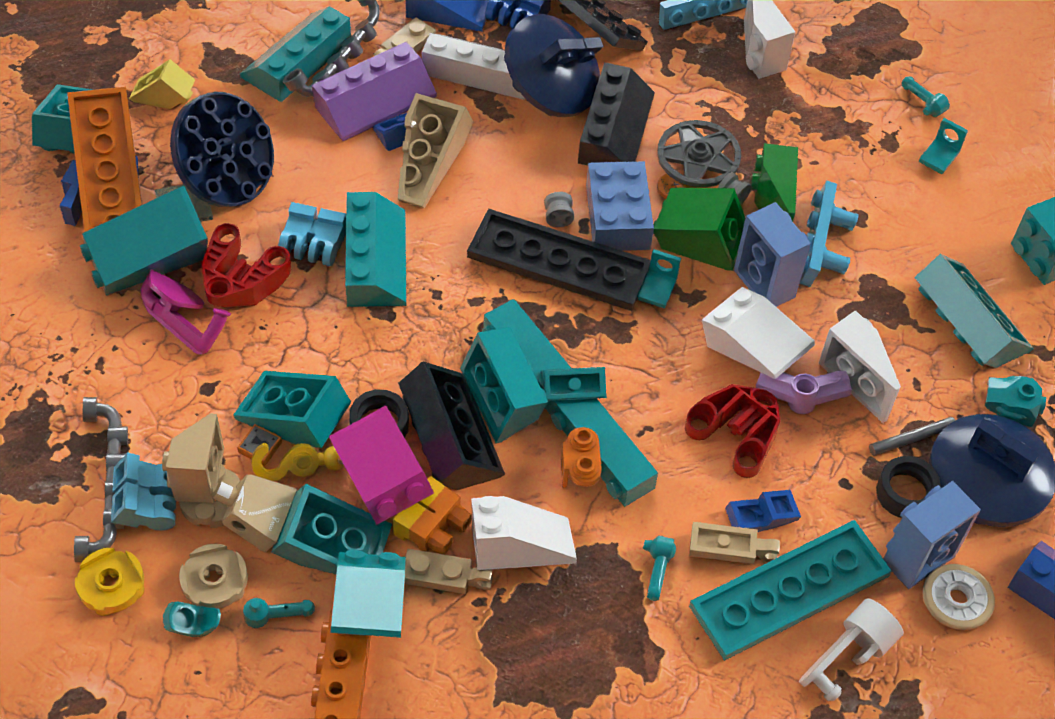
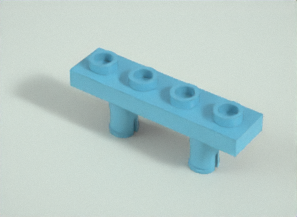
M667 0L660 2L659 25L665 30L746 8L747 0Z
M827 180L821 191L817 189L813 195L811 206L815 208L810 213L807 221L810 233L808 232L806 235L811 245L799 284L811 287L821 267L841 273L842 275L845 274L850 264V257L839 255L827 250L825 247L829 224L852 231L858 220L857 213H852L835 206L834 198L837 184Z

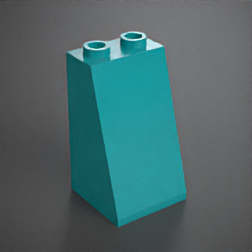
M182 186L82 233L84 244L80 245V249L85 261H92L95 268L94 271H91V275L96 287H103L107 296L144 282L150 270L164 275L202 261L207 250L208 238L186 188Z

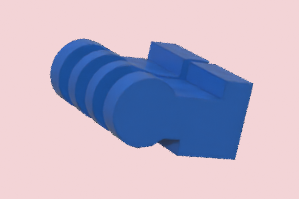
M489 0L485 11V18L494 21L498 17V23L503 26L507 25L511 18L510 28L512 29L517 23L528 16L536 14L547 15L551 10V0Z

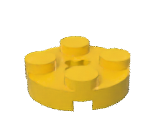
M103 548L91 553L82 561L79 566L81 570L77 577H75V588L80 600L87 608L94 610L100 616H107L111 613L127 609L137 599L142 597L145 590V577L142 566L137 557L126 550L124 553L122 551H115L114 548ZM110 575L112 578L119 577L114 585L103 586L105 583L104 577Z

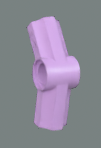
M841 370L816 377L806 373L793 376L783 372L776 379L760 372L756 383V388L767 390L776 398L788 402L790 409L799 414H808L813 411L815 405L848 397L852 392L850 378L846 371Z

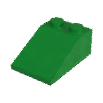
M764 143L762 155H756L754 171H757V173H752L750 183L752 186L751 190H755L754 202L758 209L776 202L783 211L790 215L792 222L796 211L798 147Z

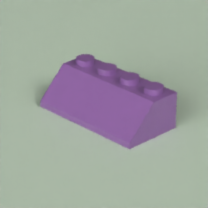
M407 42L312 85L315 108L342 141L372 128L375 124L408 111L416 93L432 98L437 97L421 57Z

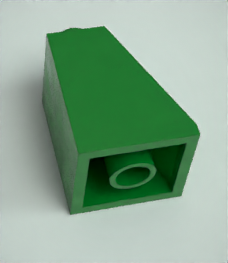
M671 188L667 198L663 201L657 220L654 221L653 234L663 250L727 271H733L746 218L735 188Z

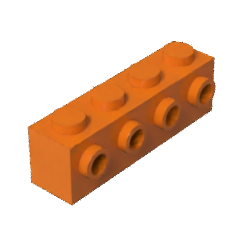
M330 610L329 622H323L321 629V643H325L324 654L318 653L316 674H321L319 686H313L311 706L316 707L315 717L309 719H360L371 636L331 633L333 610Z

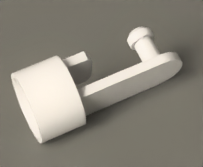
M865 599L843 622L846 631L800 678L799 683L803 687H806L813 681L825 694L824 698L827 701H835L841 695V687L838 684L834 685L823 671L853 640L862 647L852 659L856 665H860L868 661L871 656L881 658L903 636L904 631L898 620L884 606L872 599Z

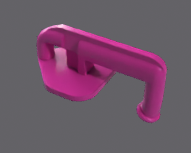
M150 270L141 287V297L147 312L196 354L203 355L210 350L223 329L227 317L231 315L228 311L214 308V316L203 334L177 312L180 307L202 309L204 306V301L191 289L154 270ZM155 291L161 297V299L155 296L153 292Z

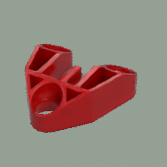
M230 223L218 225L213 231L201 264L207 301L217 307L255 306L279 289L289 277L291 272L289 251L281 246L270 247L251 266L247 264L245 259H237L241 249V237L238 227ZM232 234L235 236L230 242L220 241L225 235ZM278 257L285 259V262L280 265H272L270 263ZM214 293H224L223 295L218 296L213 295Z
M731 384L704 397L690 408L685 423V431L694 440H705L730 420L727 426L731 429V433L734 436L737 434L742 436L756 422L738 446L732 465L737 475L744 478H752L759 473L776 437L780 424L778 401L767 390ZM760 400H761V401H765V402H767L770 406L763 405V404L759 403L758 401H760ZM700 419L705 421L708 427L697 430L691 425V422ZM745 456L751 457L756 465L744 467L739 462V459Z

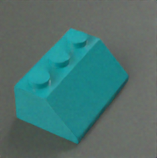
M511 327L477 332L460 370L495 443H501L538 420L548 401L546 393L540 387L534 375L533 367L528 363L522 351L521 343L515 337Z

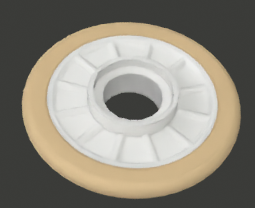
M960 564L940 566L927 576L923 585V599L928 611L945 626L957 630H971L985 624L993 614L995 596L991 585L983 575L968 566ZM953 590L962 591L967 597V602L958 603L954 601L950 592Z

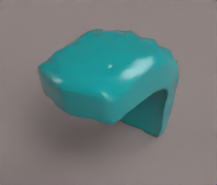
M179 601L170 602L163 613L165 630L190 637L208 635L218 627L221 619L219 608L196 606Z

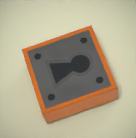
M254 424L238 445V453L252 459L255 449L262 443H266L269 447V452L261 461L262 465L266 466L282 444V438Z

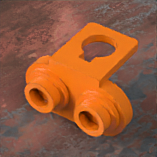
M586 427L576 428L569 433L567 441H562V488H567L568 476H570L575 484L585 487L594 485L600 479L601 457L599 438L592 429Z

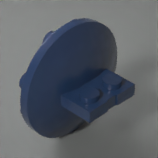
M536 14L522 19L511 29L506 39L504 61L514 89L520 92L534 107L548 116L573 117L584 112L592 104L600 78L595 54L604 46L601 37L584 38L565 21L551 15Z
M210 92L192 99L179 111L171 130L170 149L176 173L187 189L200 200L217 207L239 206L256 198L269 182L274 164V148L270 128L257 110L249 102L236 95L226 92Z
M991 414L965 416L946 426L940 432L932 447L929 464L940 477L941 488L951 481L958 485L981 509L974 521L976 524L993 527L1022 525L1039 516L1046 509L1055 493V462L1049 449L1034 432L1014 420Z

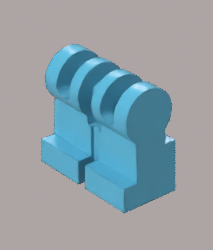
M291 202L288 210L289 217L280 235L278 246L286 248L289 253L294 249V258L302 260L309 242L308 261L316 263L319 256L322 255V264L332 266L335 262L337 251L341 248L346 236V213L321 208L319 214H317V207Z
M127 452L114 466L112 492L115 494L112 496L111 523L136 528L139 525H143L159 531L173 528L176 522V515L173 512L176 509V501L173 498L172 489L167 487V471L162 470V464L155 465L141 461L140 455Z

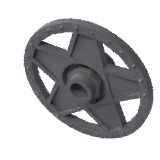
M689 120L677 123L663 133L658 143L657 156L663 170L676 181L694 187H711L719 185L729 173L737 172L741 161V149L736 138L722 126L708 121ZM696 128L707 129L716 133L703 136ZM678 132L680 143L665 146L667 140ZM729 143L735 154L734 162L722 153ZM668 162L683 164L684 175L673 169ZM707 170L722 174L715 178L702 179Z

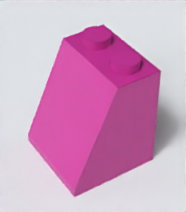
M387 406L329 436L376 525L434 494L424 471Z

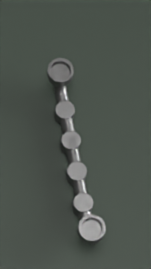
M358 0L361 6H368L369 8L367 19L360 22L355 27L356 32L342 42L340 51L327 60L328 65L323 71L318 72L313 77V83L310 86L305 84L308 78L301 69H295L287 74L283 79V83L289 91L296 90L303 96L311 97L313 96V84L349 68L346 59L348 57L354 59L362 54L361 41L369 42L377 36V32L373 28L380 14L377 0Z
M83 397V422H97V416H104L109 421L103 536L96 542H90L89 536H75V562H82L87 556L97 550L110 548L115 541L117 529H124V525L111 523L112 496L115 494L112 492L114 466L126 454H120L121 445H128V426H122L121 416L114 407L98 403L97 397Z

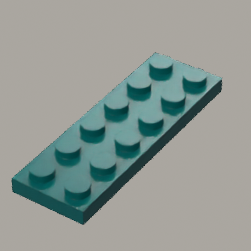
M852 520L691 600L689 608L725 661L888 578L892 570L857 522Z

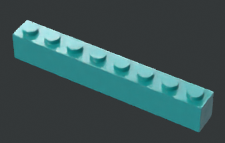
M515 299L484 314L482 332L511 327L515 337L520 341L522 351L528 363L532 365L534 375L542 389L541 370L571 368ZM598 399L548 401L545 409L551 415L552 422L558 430H563L568 436L572 430L586 427L592 429L598 435L601 457L600 477L606 483V488L614 499L618 498L623 506L626 507L655 489L658 472Z

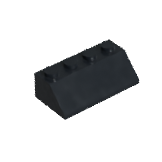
M604 62L580 139L578 164L588 166V163L636 162L655 92L632 68Z
M423 361L398 382L403 394L402 398L412 418V425L421 441L422 451L427 457L432 470L433 478L448 488L460 490L498 479L505 475L477 403L462 373Z

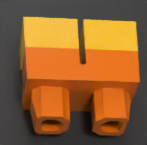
M430 476L428 481L434 494L399 512L393 518V533L403 541L409 539L414 542L421 551L428 552L431 549L445 555L454 543V537L445 532L446 529L451 526L461 533L464 532L471 524L472 515L461 506V497Z

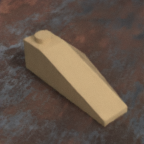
M418 93L415 94L405 117L404 126L406 133L402 146L404 154L403 165L400 168L399 201L421 208L426 207L463 148L474 123L466 107Z

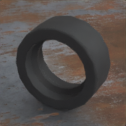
M374 389L363 393L355 399L350 407L349 422L351 425L360 420L368 411L387 406L389 411L397 415V426L405 438L409 431V410L405 401L398 394L388 390Z
M900 456L891 459L884 466L876 485V492L882 507L892 515L902 518L900 514L909 504L913 502L919 504L925 499L908 500L900 497L890 485L891 478L897 475L914 477L923 484L927 495L934 487L938 485L941 487L940 477L935 469L925 460L914 456Z

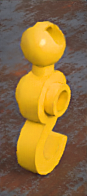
M262 443L255 449L251 459L255 475L271 481L280 480L287 474L288 470L296 476L306 477L313 474L318 465H325L326 468L334 471L344 467L342 460L338 459L339 455L334 446L327 448L323 453H317L313 446L306 443L293 446L283 456L278 467L275 469H266L261 463L264 456L269 452V447L266 443Z

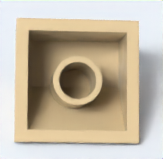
M210 413L172 438L169 451H165L163 454L162 470L167 471V487L172 489L175 501L214 504L212 496L218 484L224 453V444L217 414Z

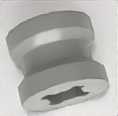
M731 172L724 177L718 188H735L739 202L742 204L748 197L752 186L748 182H741L738 175Z
M554 192L546 196L544 199V206L547 210L546 222L553 227H565L571 224L574 220L571 195L566 192Z

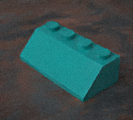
M330 6L311 13L240 73V78L282 102L294 92L289 91L283 83L285 76L295 69H301L309 79L323 67L331 56L340 51L342 42L351 37L350 18Z
M347 192L345 270L347 307L407 306L405 209L377 192Z
M940 253L914 277L921 285L918 288L921 294L929 301L933 300L938 306L935 309L938 315L944 321L952 323L955 327L953 333L962 343L969 344L973 349L971 352L972 357L980 365L986 364L997 368L1034 349L963 263Z

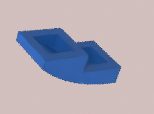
M73 160L61 180L65 196L59 206L65 224L76 226L81 216L82 208L76 161Z
M791 490L762 492L758 499L730 501L725 507L731 526L757 529L758 532L787 525L801 518Z

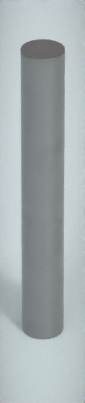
M948 417L869 445L870 453L876 456L940 434L955 419Z

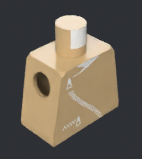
M249 474L238 483L236 488L220 481L213 493L212 499L228 506L222 520L224 526L259 550L267 552L278 540L297 489Z

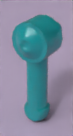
M911 76L905 77L902 80V87L905 90H910L925 102L924 115L937 117L949 110L950 103L944 94L937 93L933 95L914 81L915 79Z
M660 535L653 540H645L643 549L650 552L652 558L655 559L647 598L651 601L659 600L667 563L675 556L676 552L674 539Z
M253 598L246 602L243 613L248 626L260 628L266 625L271 618L311 616L315 611V605L311 600L268 605L261 598Z

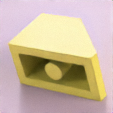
M169 59L139 78L129 99L135 103L172 109L180 103L185 104L193 94L191 89L195 79Z

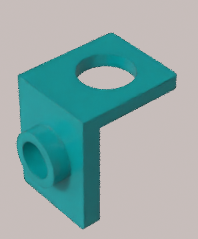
M943 118L936 138L921 155L919 162L943 174L959 155L968 130ZM945 129L954 130L958 135V140L950 139L946 135Z
M653 249L649 271L639 292L638 300L666 308L678 279L681 258ZM658 260H666L673 267L664 268L659 265Z

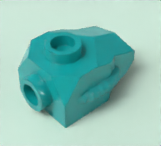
M1010 376L1007 378L989 377L985 401L986 408L998 416L1033 427L1038 414L1042 415L1046 406V397L1042 396L1043 389L1033 378L1024 376Z

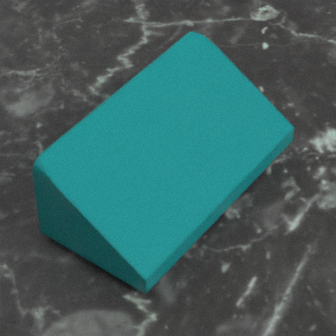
M605 367L541 370L542 387L546 393L547 401L607 398Z

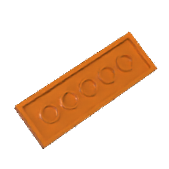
M126 86L67 92L84 232L142 205Z

